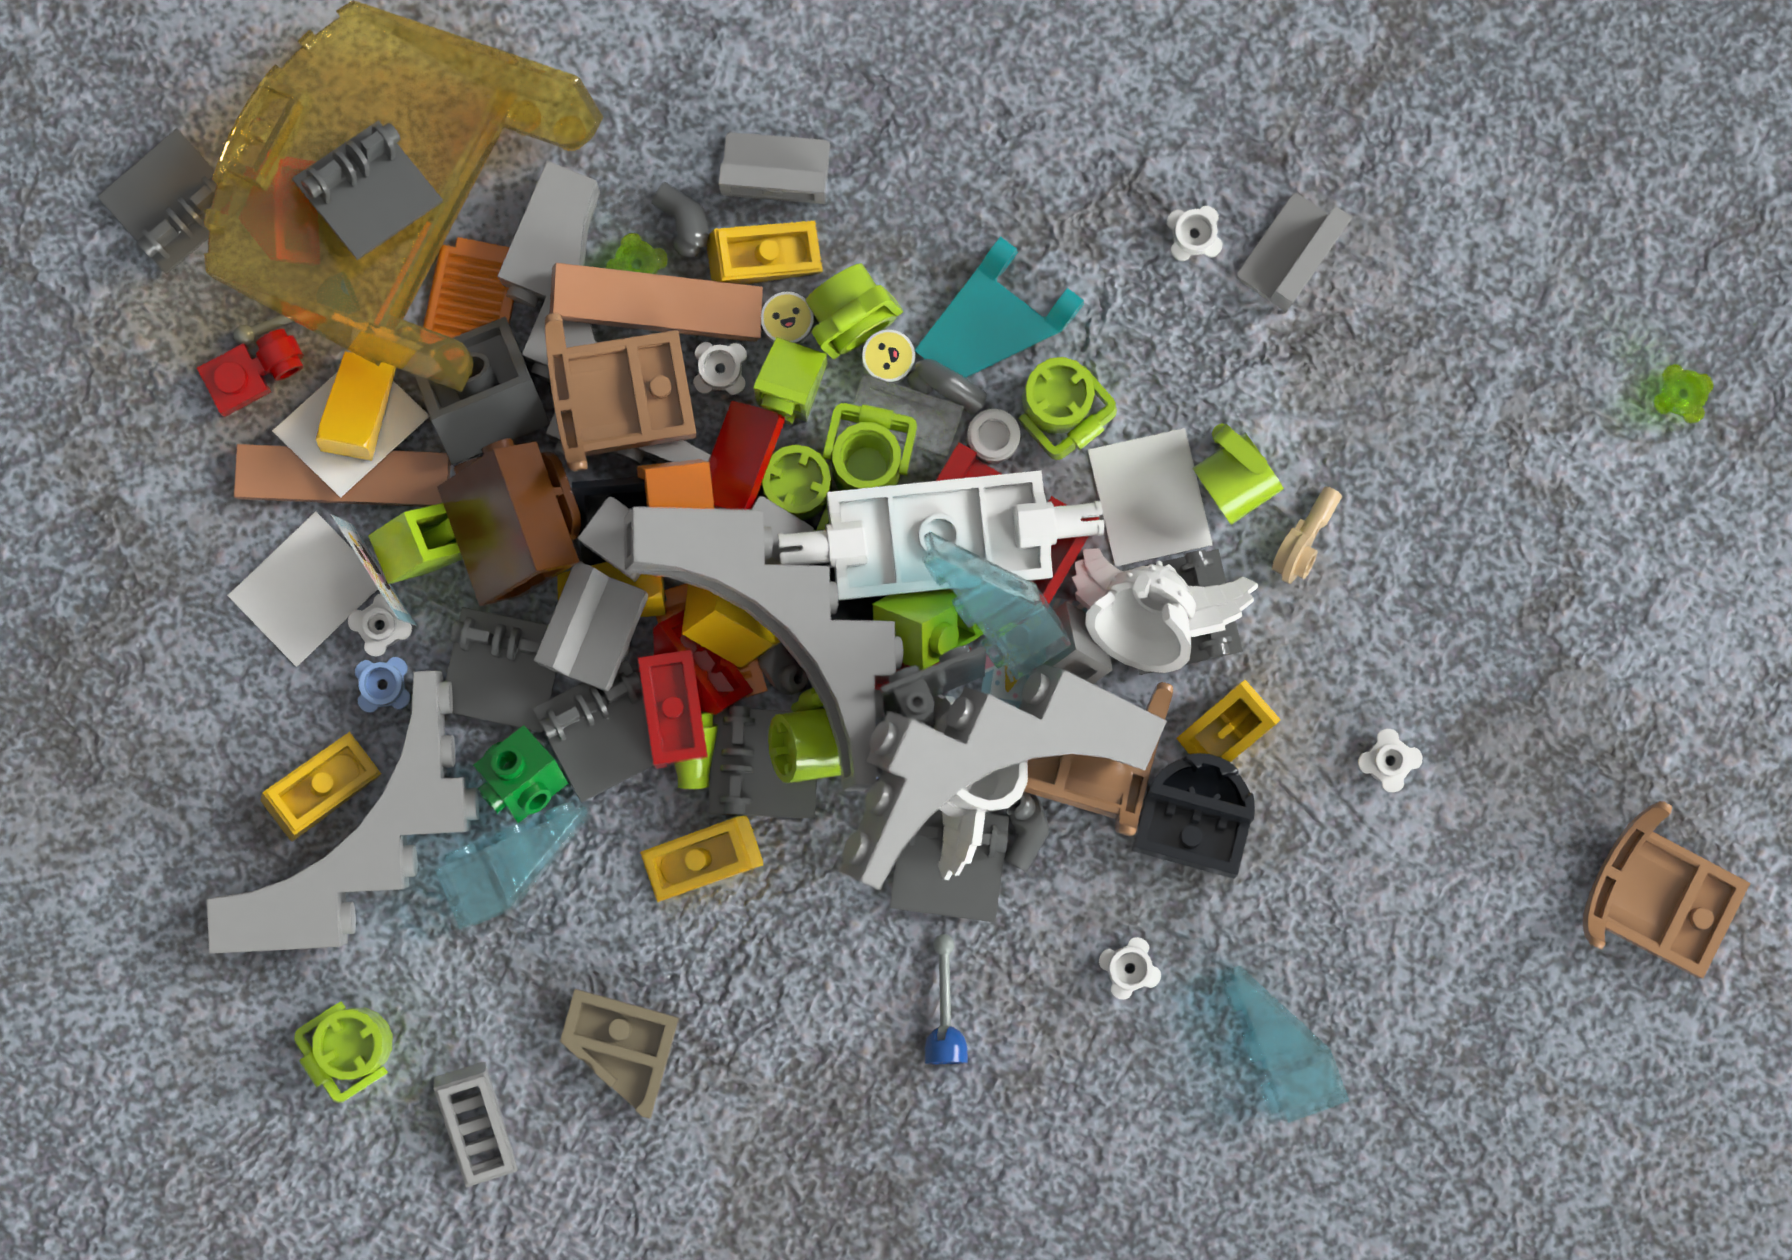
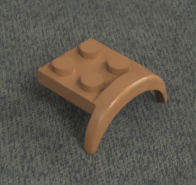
M551 313L546 316L545 341L553 403L563 453L567 465L572 471L588 469L585 456L696 438V428L678 330L566 348L562 316L559 313Z
M1165 682L1158 683L1152 693L1146 711L1165 720L1173 696V686ZM1158 743L1146 770L1105 757L1079 754L1027 760L1028 782L1024 792L1114 818L1115 831L1117 833L1133 836L1137 831L1140 811Z
M1660 801L1639 813L1627 825L1611 848L1589 893L1583 914V931L1586 940L1600 950L1606 944L1605 930L1692 976L1703 979L1745 896L1750 882L1653 832L1672 811L1670 804Z

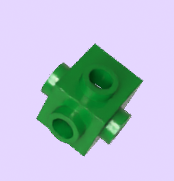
M524 725L504 741L492 745L483 757L473 764L484 782L477 788L483 799L496 814L505 808L517 823L521 822L528 815L542 810L549 803L551 797L568 784L555 759Z

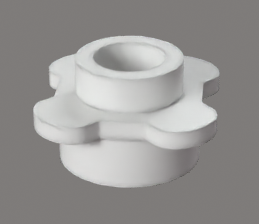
M1203 206L1200 209H1192L1186 212L1174 210L1167 218V226L1173 232L1174 244L1171 247V254L1175 259L1187 261L1191 256L1201 254L1213 258L1220 253L1223 243L1217 237L1216 222L1219 216L1214 208ZM1192 229L1199 231L1200 235L1198 238L1190 236Z
M703 342L697 346L695 358L699 361L698 375L693 380L696 390L701 394H709L712 390H724L730 395L740 394L746 386L745 379L741 376L742 363L747 358L745 348L738 343L726 346ZM718 364H723L725 366V371L723 373H717L715 371V367Z
M382 594L376 595L373 604L364 610H354L351 612L348 618L349 628L358 632L365 641L364 649L366 653L375 657L385 654L386 648L394 645L398 640L407 639L412 631L411 624L396 618ZM378 620H383L385 623V627L382 630H377L375 627V623Z
M1393 729L1381 730L1377 734L1376 744L1371 747L1369 752L1362 753L1358 759L1359 769L1365 774L1370 773L1376 780L1381 781L1382 788L1391 793L1400 791L1404 786V778L1411 769H1417L1422 764L1420 750L1415 747L1409 748L1399 740L1398 733ZM1389 755L1395 758V763L1392 766L1387 765L1385 762L1386 757Z
M1132 938L1127 946L1116 951L1106 949L1099 957V965L1108 972L1112 981L1111 993L1116 998L1128 999L1134 990L1140 989L1143 986L1153 988L1161 979L1160 970L1152 965V961L1147 954L1149 944L1142 938ZM1128 963H1132L1135 966V971L1131 974L1125 971V966Z

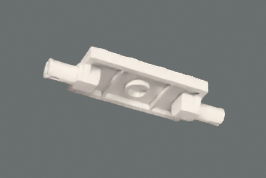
M1041 470L827 492L829 524H826V530L777 534L778 549L796 547L802 549L801 551L780 553V565H808L829 562L830 568L834 567L838 588V601L1051 579L1053 578L1051 545H1055L1057 539L1090 535L1103 536L1104 520L1081 521V518L1103 515L1100 501L1053 507L1052 502H1046Z

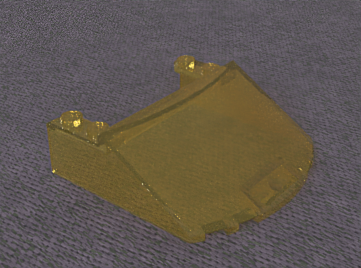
M352 0L336 10L340 16L339 18L332 21L317 34H314L310 29L297 41L301 48L290 57L282 68L275 64L268 71L238 115L225 141L212 178L217 186L212 208L206 209L204 226L209 230L208 253H204L205 269L207 274L215 280L377 366L384 362L462 392L473 368V359L469 350L456 339L403 320L504 128L515 131L520 135H526L561 147L567 151H574L593 138L604 117L585 85L576 75ZM378 120L383 126L389 122L400 135L401 140L397 144L440 195L443 202L368 254L356 260L292 181V178Z

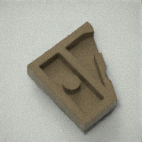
M575 989L560 1042L577 1058L583 1060L609 1087H612L630 1103L636 1112L642 1117L651 1119L680 1017Z

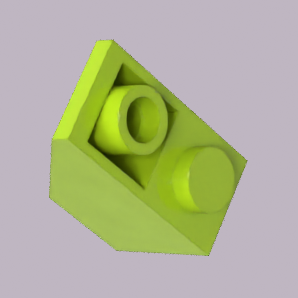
M776 337L753 387L757 405L785 417L784 424L793 425L795 418L807 422L827 366V354Z
M992 585L888 595L873 604V621H894L895 637H901L903 644L902 663L909 666H918L921 671L939 662V657L945 652L967 645L992 630Z

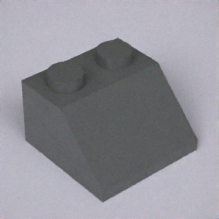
M506 316L408 356L431 421L452 465L482 454V448L493 442L503 439L514 440L550 425L540 396Z

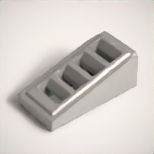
M480 1062L435 1077L434 1091L465 1186L470 1187L517 1172L518 1167L486 1062ZM479 1086L480 1092L452 1100L451 1094ZM485 1105L487 1113L463 1121L458 1120L457 1114ZM492 1127L493 1135L465 1143L464 1135ZM499 1147L500 1156L471 1164L469 1156Z

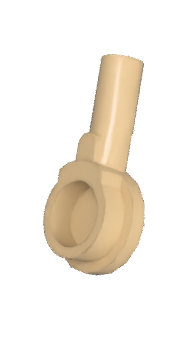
M1326 486L1323 487L1306 520L1300 519L1296 527L1291 528L1283 540L1272 566L1273 571L1282 574V581L1291 584L1297 576L1305 579L1311 571L1318 554V550L1311 546L1320 528L1327 525L1342 498V495L1337 490Z

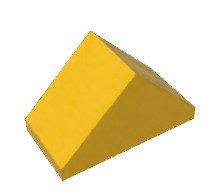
M688 584L682 635L740 668L748 665L780 643V640L745 610L709 590Z
M1243 680L1176 739L1189 754H1210L1231 762L1273 728L1281 719L1246 680Z

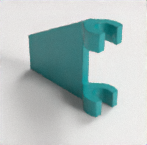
M1000 236L979 267L914 351L924 359H933L968 378L1061 333L1085 303L1082 298L1067 288L1048 315L1044 317L1006 289L997 279L1011 264L1018 252L1017 248Z

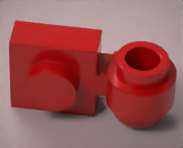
M283 328L265 334L256 341L259 350L256 352L257 357L253 358L248 346L243 343L197 367L222 416L226 417L272 393L263 376L271 374L275 381H280L295 375L303 369L304 366L301 359L304 354L293 335H287Z

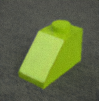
M443 503L403 512L368 535L388 584L426 575L463 560Z

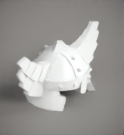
M1100 548L1083 549L1084 559L1074 562L1076 576L1072 577L1073 584L1077 590L1075 592L1076 600L1088 609L1085 626L1092 640L1104 652L1125 665L1147 672L1159 673L1179 670L1190 660L1191 637L1225 630L1224 625L1241 618V611L1254 602L1251 593L1258 588L1256 582L1245 577L1219 586H1188L1171 565L1163 566L1160 560L1156 562V565L1150 564L1128 571H1120L1106 560Z
M940 694L933 697L934 730L944 734L947 727L946 720L949 708L956 699L953 696H943ZM1027 760L995 770L960 790L939 808L942 811L944 842L938 867L943 880H949L952 874L959 876L965 864L971 863L976 846H981L985 812L1009 808L1022 797L1028 782Z

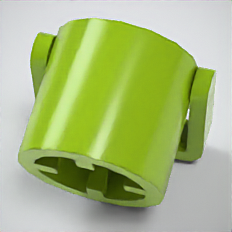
M862 263L850 266L829 278L805 299L819 322L812 329V334L821 349L832 359H836L840 354H846L862 346L873 334L888 328L897 319V316L904 312L897 300L882 285L875 284Z
M1066 357L1049 358L1038 364L1029 375L1022 395L1023 411L1025 413L1018 420L1050 458L1061 460L1076 448L1081 450L1104 431L1103 426L1116 416L1117 407L1114 398L1085 366ZM1096 395L1105 407L1095 415L1091 414L1085 419ZM1041 431L1050 434L1067 433V437L1054 446Z
M848 403L838 404L833 410L823 452L824 459L831 460L832 458L833 479L838 490L898 485L900 475L907 476L917 432L916 420L910 416L896 414L894 410L862 404V406ZM841 420L857 423L847 427L837 437ZM890 430L907 433L902 459L899 443Z
M1222 423L1215 426L1212 431V438L1221 449L1192 469L1232 525L1284 490V488L1268 465L1267 460L1262 456L1246 432L1239 435L1229 425Z
M795 444L782 447L772 454L761 483L765 497L800 520L811 519L825 508L816 531L826 530L825 526L829 524L826 493L832 490L828 464L820 453L808 446Z
M814 687L800 694L798 702L791 705V711L793 712L776 714L771 719L768 732L769 755L777 777L783 783L841 775L835 738L825 708H820L823 704Z
M342 1001L299 1027L294 1034V1042L303 1055V1058L299 1060L300 1064L317 1088L322 1085L329 1097L336 1103L347 1101L388 1074L383 1065L387 1062L393 1045V1035L388 1022L378 1012L366 1007L345 1009L346 1007ZM317 1028L313 1036L312 1048L304 1035ZM369 1075L343 1093L340 1092L332 1079L335 1077L339 1080H354Z

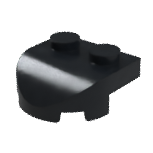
M1203 753L1186 755L1182 759L1174 761L1163 768L1149 787L1144 799L1131 851L1235 879L1239 873L1249 827L1254 820L1255 801L1253 793H1250L1245 781L1239 775V770L1227 760Z

